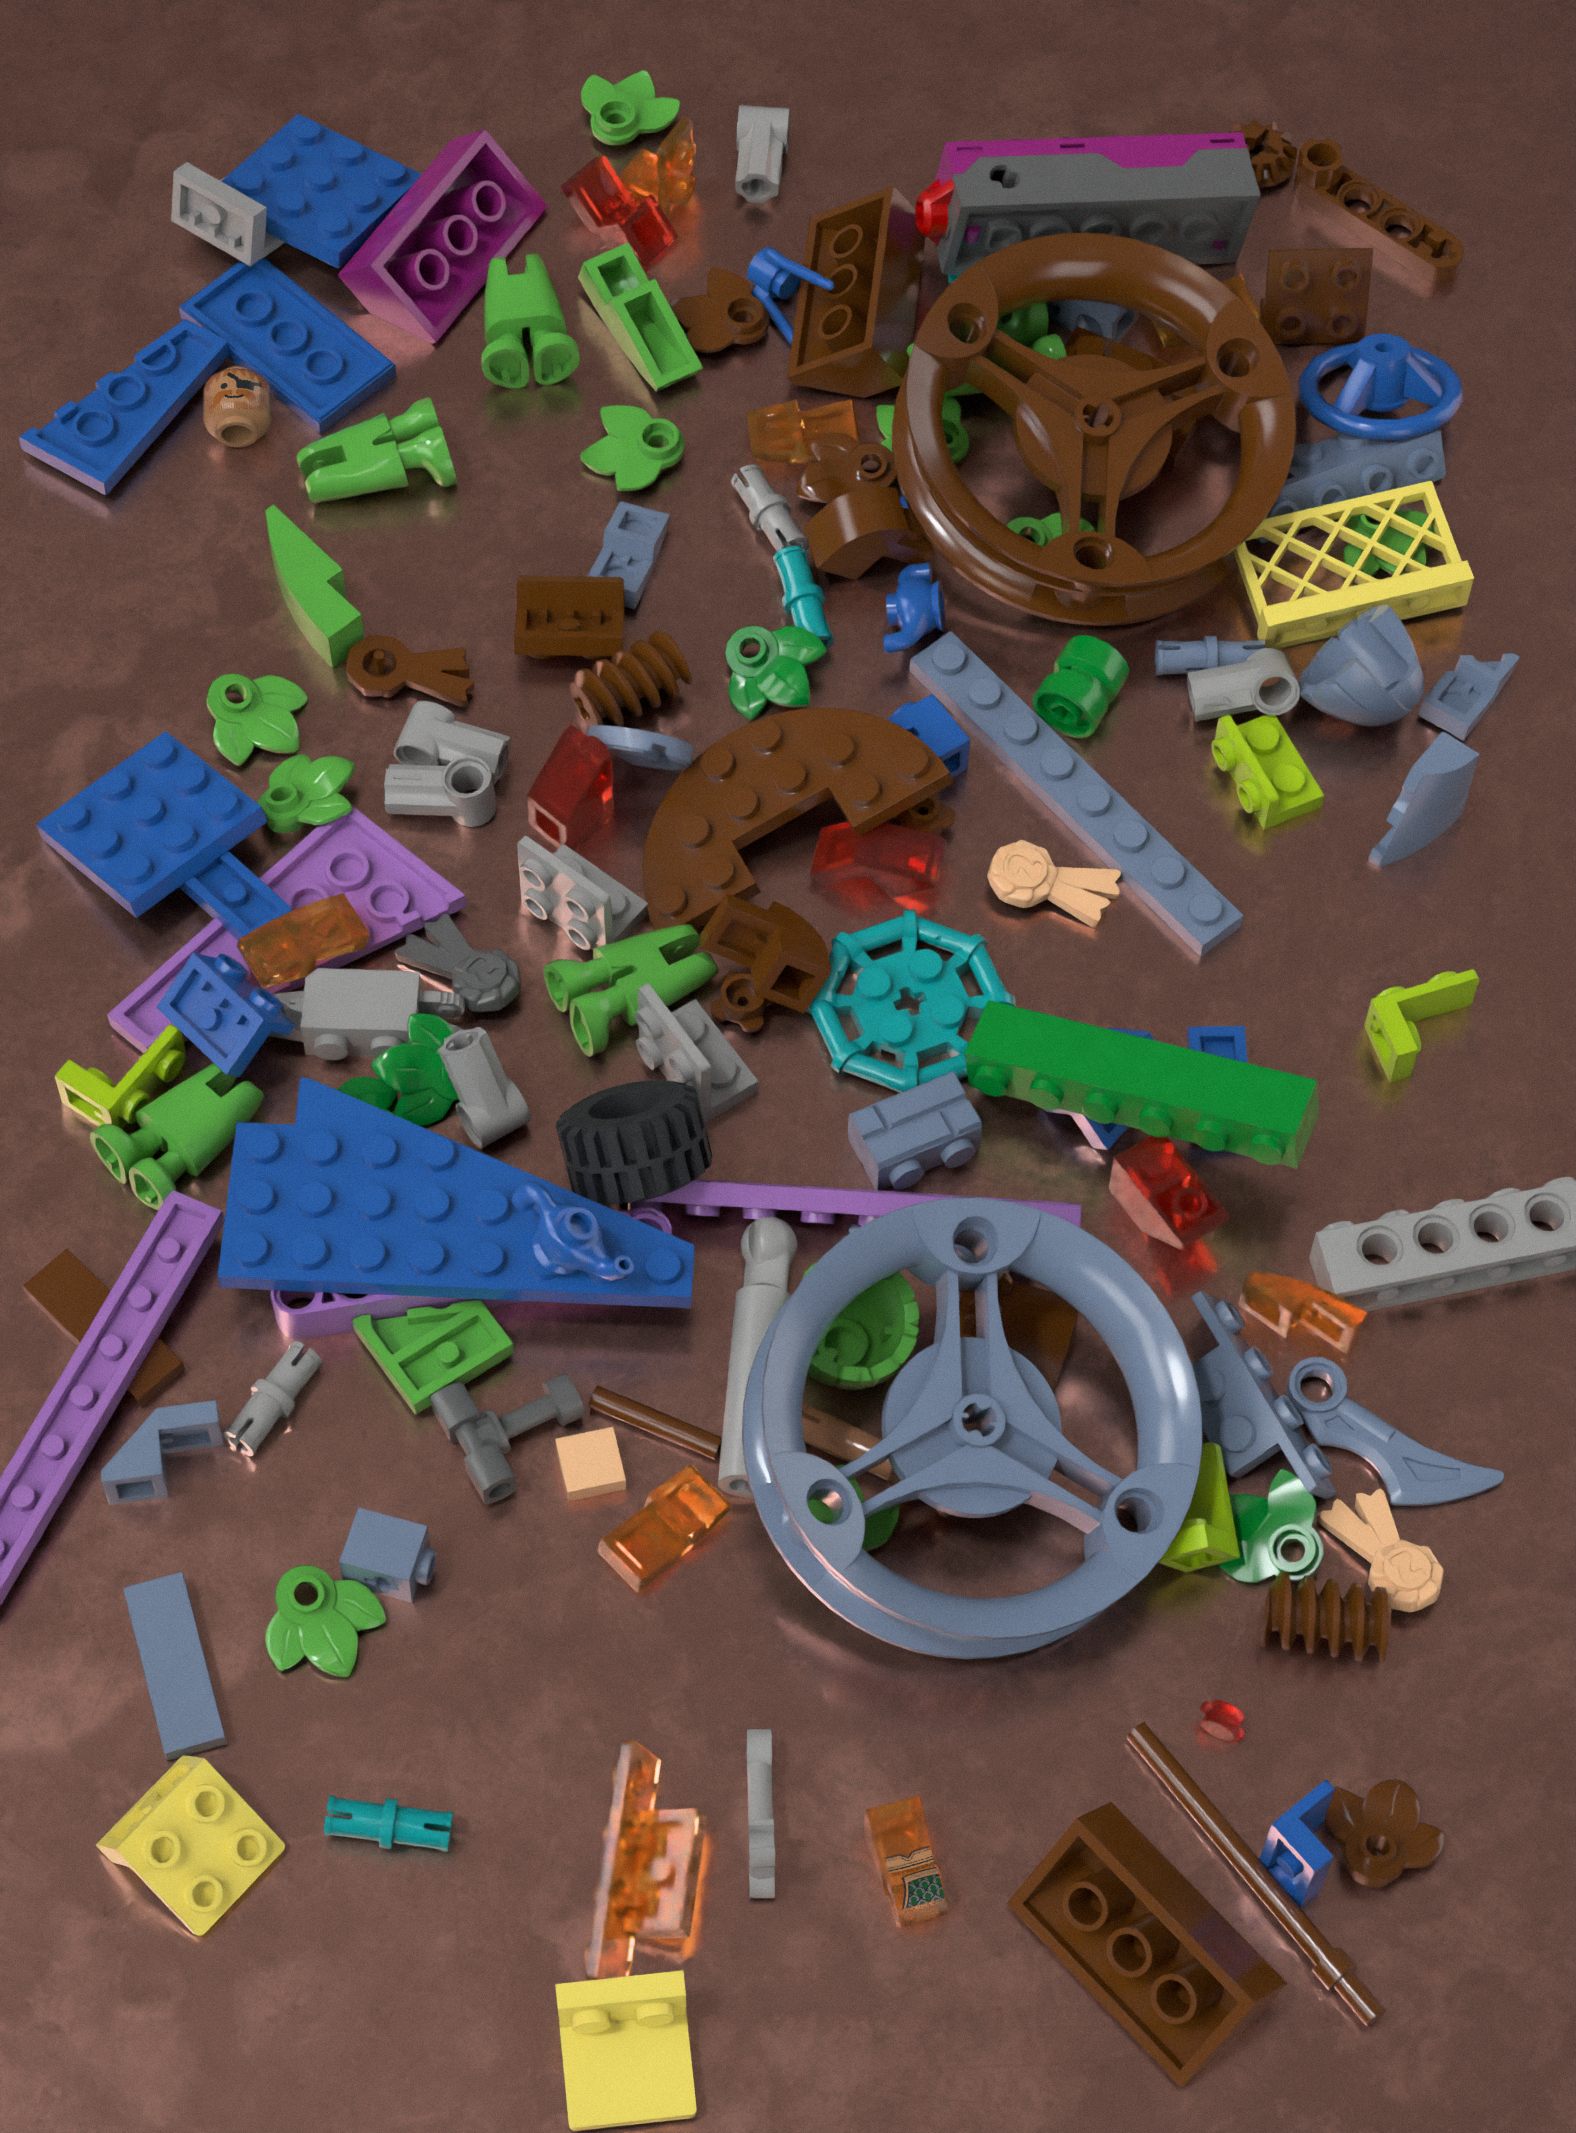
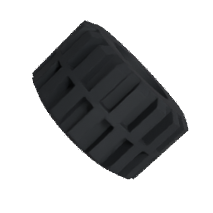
M648 1080L614 1086L594 1093L564 1111L559 1116L560 1119L556 1121V1129L572 1192L597 1203H632L665 1195L695 1180L712 1164L713 1156L698 1093L694 1087L688 1086L686 1083Z

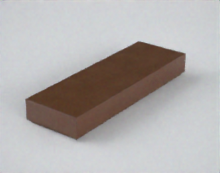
M65 1249L23 1285L25 1294L77 1346H79L111 1292L68 1249ZM157 1337L125 1393L142 1408L185 1370L183 1361Z

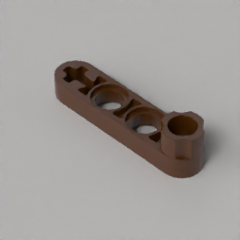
M1328 138L1320 141L1310 139L1302 145L1294 180V192L1302 202L1425 280L1432 283H1446L1457 277L1464 257V246L1461 240L1344 166V159L1341 156L1342 147L1336 141ZM1351 199H1361L1366 201L1371 209L1365 212H1354L1346 207L1345 202ZM1395 224L1407 227L1412 235L1406 238H1395L1387 233L1385 228ZM1441 255L1447 256V257H1444V256H1443V257L1439 258L1438 260L1433 259V258H1438V257H1440Z

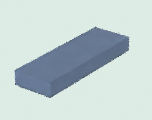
M183 1572L124 1587L123 1590L166 1760L170 1761L180 1758L182 1755L187 1756L226 1745L227 1742Z

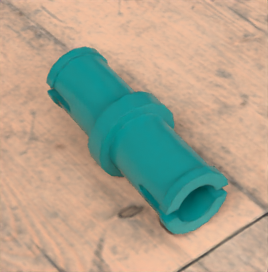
M802 546L783 548L773 556V562L777 567L785 593L782 597L784 611L792 616L795 626L804 628L816 635L822 641L826 650H828L834 644V637L830 632L822 607L825 603V595L823 589L814 582L806 549H802Z
M330 1795L326 1809L328 1815L351 1817V1819L325 1816L324 1836L336 1835L379 1841V1848L392 1849L393 1843L441 1849V1851L448 1852L450 1832L427 1830L426 1828L451 1831L453 1811L443 1812L398 1806L399 1799L386 1798L385 1803L382 1804L336 1798V1796Z

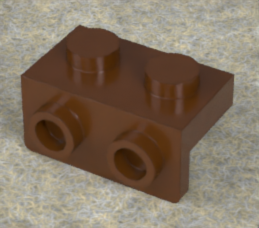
M518 576L516 582L517 611L514 630V654L530 655L538 659H547L556 655H575L600 660L612 656L620 649L623 650V578Z

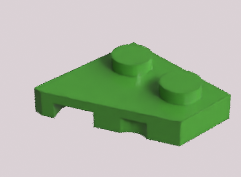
M481 1300L452 1303L449 1307L443 1309H436L430 1306L406 1309L407 1316L371 1320V1314L360 1315L352 1320L354 1331L415 1415L431 1405L430 1397L437 1391L454 1383L463 1382L465 1384L514 1354L513 1342Z

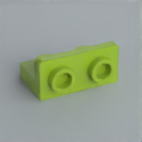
M1266 714L1236 726L1230 715L1218 719L1215 740L1211 744L1214 759L1222 771H1229L1237 784V794L1241 805L1247 813L1255 814L1264 830L1322 807L1324 794L1276 715Z

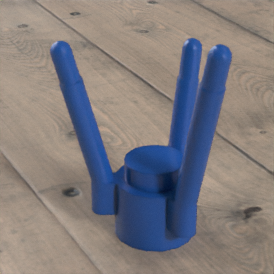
M766 247L759 251L752 259L747 270L748 280L755 285L751 291L752 296L756 297L766 308L768 314L790 345L792 344L794 329L772 299L777 297L781 299L789 298L797 290L801 283V278L829 291L833 290L835 286L833 281L788 259L773 247Z

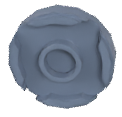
M591 725L587 727L583 746L589 753L601 758H612L613 750H615L616 756L630 762V765L671 771L692 767L695 747L692 744L674 737L639 729L608 725Z

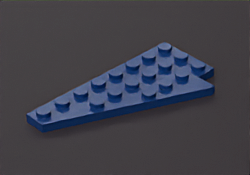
M300 1078L295 1125L237 1122L218 1269L220 1288L692 1308L694 1244L315 1080ZM534 1181L543 1185L557 1202L578 1205L589 1210L595 1216L602 1230L608 1255L614 1260L621 1255L628 1256L633 1261V1271L628 1277L616 1281L604 1279L580 1270L572 1275L551 1273L541 1266L532 1248L533 1236L537 1231L540 1216L534 1209L520 1211L515 1208L512 1203L514 1192L521 1184Z

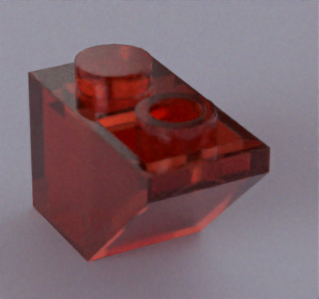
M572 724L564 730L527 794L529 825L557 848L565 844L575 851L614 816L612 755L600 739L592 735L587 737Z
M1150 1135L1114 1157L1109 1190L1142 1232L1182 1250L1229 1221L1230 1215L1167 1136L1154 1137Z

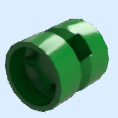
M1087 635L1073 636L1056 659L1054 673L1047 674L1035 692L1032 705L1036 714L1053 730L1068 737L1087 738L1094 733L1108 710V704L1116 698L1128 679L1129 667L1127 662L1107 642Z

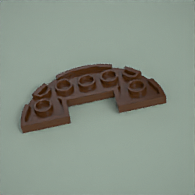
M840 708L791 710L751 722L729 733L696 757L692 762V767L685 769L666 793L651 823L644 849L642 884L645 901L649 903L647 910L655 930L683 924H691L696 930L709 922L726 893L744 901L761 893L738 850L827 799L834 798L856 836L859 837L953 784L954 781L951 773L941 759L923 741L908 730L878 716L855 710Z

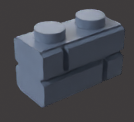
M952 1072L850 1113L848 1118L849 1142L859 1161L863 1163L864 1170L875 1190H881L890 1185H893L895 1189L907 1188L918 1182L923 1177L924 1171L943 1163L948 1168L960 1166L969 1161L981 1145V1120L970 1100H967L966 1093L955 1073Z

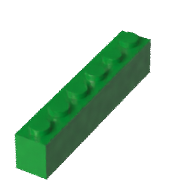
M991 1000L987 1001L964 1052L970 1087L977 1088L987 1095L997 1097L1005 1095L1032 1102L1046 1110L1061 1109L1085 1115L1098 1123L1108 1124L1113 1122L1141 1129L1146 1134L1154 1137L1169 1136L1196 1143L1206 1150H1225L1249 1156L1266 1165L1280 1164L1298 1169L1319 1115L1318 1084L1316 1079Z

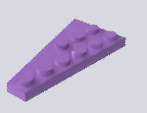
M352 806V811L330 823L317 826L259 878L293 909L294 922L288 927L284 925L277 936L259 950L254 949L252 951L248 947L246 949L224 929L223 924L217 918L213 919L107 1014L109 1024L144 1054L169 1024L174 1025L156 1007L193 953L217 958L219 954L230 956L247 969L248 974L245 978L254 987L262 988L271 994L287 993L304 985L305 978L317 968L338 969L423 928L424 923L438 921L444 913L451 915L467 907L466 895ZM182 1033L183 1042L190 1040Z

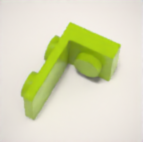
M1474 969L1458 974L1454 971H1446L1434 976L1427 983L1407 989L1401 986L1392 987L1371 999L1364 1028L1389 1082L1411 1077L1417 1053L1421 1051L1420 1036L1413 1022L1461 1009L1473 1003L1479 983V977Z
M169 1024L116 1086L100 1070L93 1067L85 1070L71 1060H68L55 1075L62 1103L97 1126L109 1123L123 1129L128 1123H135V1113L149 1104L150 1097L164 1081H172L182 1069L186 1055L180 1029Z
M1213 1442L1202 1444L1199 1474L1191 1504L1178 1533L1165 1554L1157 1562L1186 1573L1240 1558L1221 1447Z

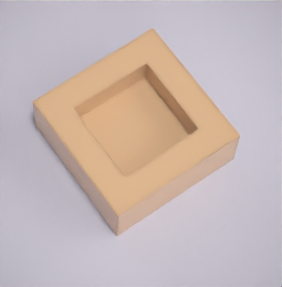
M614 1427L555 1439L568 1502L626 1490V1478Z

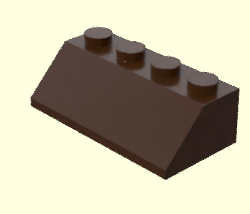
M894 186L810 217L803 266L833 281L835 286L833 290L829 291L801 278L787 379L792 384L862 398L901 385L909 362L906 350L912 344L926 237L918 231L915 208Z
M1112 1802L1076 1818L1007 1902L1010 1908L1181 2088L1189 2084L1243 2034L1288 1984Z

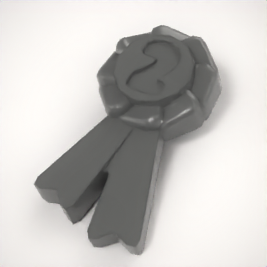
M446 913L441 915L437 922L424 923L427 938L433 944L413 934H408L406 945L395 950L398 961L452 979L453 992L464 997L465 1007L471 1011L500 1010L520 993L521 973L518 963L500 949H493L492 951L472 950L450 916Z

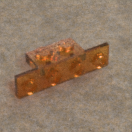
M635 1740L622 1741L619 1761L615 1764L612 1772L614 1794L610 1820L606 1823L603 1831L605 1853L601 1880L597 1883L594 1890L596 1913L592 1939L586 1947L584 1956L587 1981L629 1976L635 1939L689 1938L691 1936L707 1817L696 1808L654 1810L661 1760Z

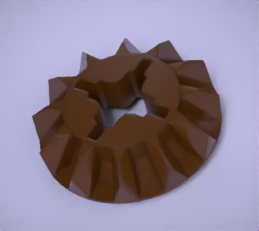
M1255 117L1249 125L1244 126L1238 122L1233 124L1228 133L1243 132L1248 153L1250 149L1254 150L1258 145H1263L1266 148L1265 152H1260L1251 160L1258 188L1274 186L1291 175L1296 165L1298 150L1292 144L1291 132H1279L1275 121L1268 126L1259 125Z

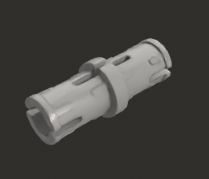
M750 464L742 467L740 471L748 483L745 484L741 477L735 473L732 477L731 485L750 510L749 520L753 526L766 534L777 552L783 548L793 546L792 544L795 542L807 551L809 548L808 539L791 517V506L786 498L775 493L759 465Z
M292 1341L288 1347L289 1349L267 1378L258 1379L251 1387V1394L253 1396L231 1425L223 1431V1437L235 1449L240 1443L244 1444L241 1448L243 1454L253 1456L257 1451V1447L279 1418H288L295 1408L293 1400L314 1372L322 1366V1359L311 1348L307 1350L305 1355L302 1353L305 1344Z

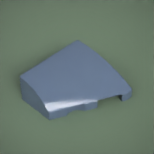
M1442 731L1412 766L1402 786V791L1386 819L1393 827L1372 848L1368 860L1379 867L1394 863L1424 848L1444 833L1463 814L1480 754Z

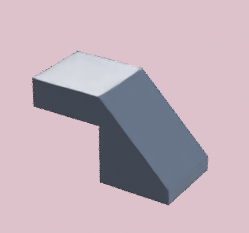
M217 1401L156 1408L101 1470L102 1484L109 1505L168 1498L165 1454L224 1446L223 1427Z

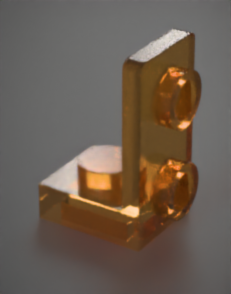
M682 117L659 145L657 155L641 149L615 181V194L666 220L679 204L685 205L690 200L696 187V177L693 176V158L696 153V144L693 143V121Z

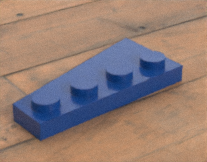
M187 319L183 320L135 354V362L126 369L116 374L111 371L95 382L96 390L76 404L70 400L54 411L55 419L40 430L32 427L19 436L21 449L107 496L229 356L228 341Z

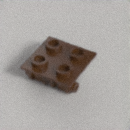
M1373 248L1269 249L1265 299L1260 300V318L1263 319V327L1273 343L1318 344L1360 342L1365 337Z
M1007 1270L997 1280L998 1304L1008 1347L1028 1359L1040 1371L1055 1394L1078 1311L1052 1291L1013 1281L1009 1275L1010 1271ZM975 1291L962 1292L959 1301L960 1337L977 1338Z

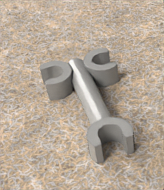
M747 1729L749 1899L775 1898L771 1729Z

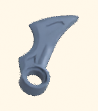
M1310 1357L1301 1360L1293 1368L1285 1387V1395L1298 1409L1319 1446H1334L1347 1449L1367 1460L1378 1471L1384 1481L1390 1505L1421 1506L1451 1502L1479 1494L1502 1483L1504 1479L1502 1471L1467 1463L1424 1446L1346 1396L1347 1379L1343 1370L1335 1362L1324 1357ZM1308 1377L1322 1378L1330 1385L1332 1397L1324 1402L1310 1401L1302 1394L1300 1383Z

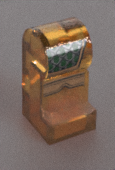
M920 1795L865 1810L863 1829L884 1896L888 1898L893 1918L898 1928L948 1914L946 1894L925 1825L926 1816Z

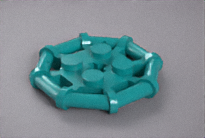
M904 910L903 916L851 934L840 932L831 940L833 948L829 954L832 972L806 1012L812 1014L833 1059L831 1067L838 1074L850 1073L901 1093L950 1072L955 1073L957 1079L968 1076L964 1052L969 1042L959 1037L962 1025L965 1024L967 1018L980 1019L988 1000L1016 1007V998L1007 992L986 950L988 941L979 933L971 936L916 916L915 910ZM902 939L901 951L872 961L865 953ZM917 940L952 952L954 955L946 962L932 950L921 949L916 951ZM849 967L851 971L858 975L857 985L852 995L838 994L836 991ZM969 968H971L984 995L968 996L959 977L966 973ZM907 997L918 999L922 1002L919 1004V1014L912 1016L907 1009L897 1010L895 1006L901 1003V999ZM851 1016L860 1037L854 1041H849L839 1021L840 1017ZM882 1049L896 1054L895 1060L903 1063V1069L869 1057V1054L872 1051L881 1054ZM946 1052L952 1057L918 1069V1062Z

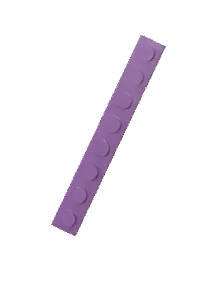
M695 1179L675 1191L648 1200L628 1203L627 1210L653 1208L662 1212L663 1202L686 1204L685 1214L697 1216H720V1206L743 1207V1218L759 1219L769 1216L777 1218L778 1210L801 1211V1222L835 1224L836 1213L859 1215L858 1225L863 1226L869 1221L889 1212L921 1202L947 1198H986L1034 1207L1058 1216L1080 1227L1081 1205L1073 1202Z
M174 1190L166 1197L0 1477V1606L225 1221L222 1210Z

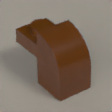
M867 487L846 493L827 504L803 526L816 568L857 580L882 556L910 564L926 563L935 555L931 543L924 536L912 517L910 510L902 507L897 490L892 487Z
M726 893L700 934L702 949L751 968L756 995L805 1013L832 972L828 950L819 933L799 914L776 901H773L767 910Z

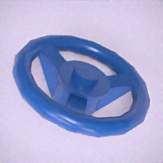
M1372 334L1364 337L1360 342L1333 347L1312 358L1298 378L1299 399L1315 420L1337 432L1365 439L1401 440L1428 434L1450 422L1463 402L1460 377L1445 360L1424 349L1412 347L1405 339L1392 334ZM1350 365L1353 368L1350 377L1334 405L1329 404L1319 393L1320 380L1331 371L1341 366ZM1411 399L1434 406L1422 414L1400 419H1370L1358 416L1364 409L1376 412L1397 410L1407 405Z

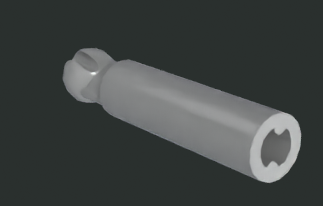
M770 1216L762 1217L747 1226L741 1239V1252L746 1260L743 1288H740L735 1295L718 1487L730 1495L744 1498H753L744 1464L742 1443L743 1402L748 1376L756 1352L769 1325L791 1296L787 1292L789 1265L792 1263L798 1247L796 1234L790 1225L779 1218Z

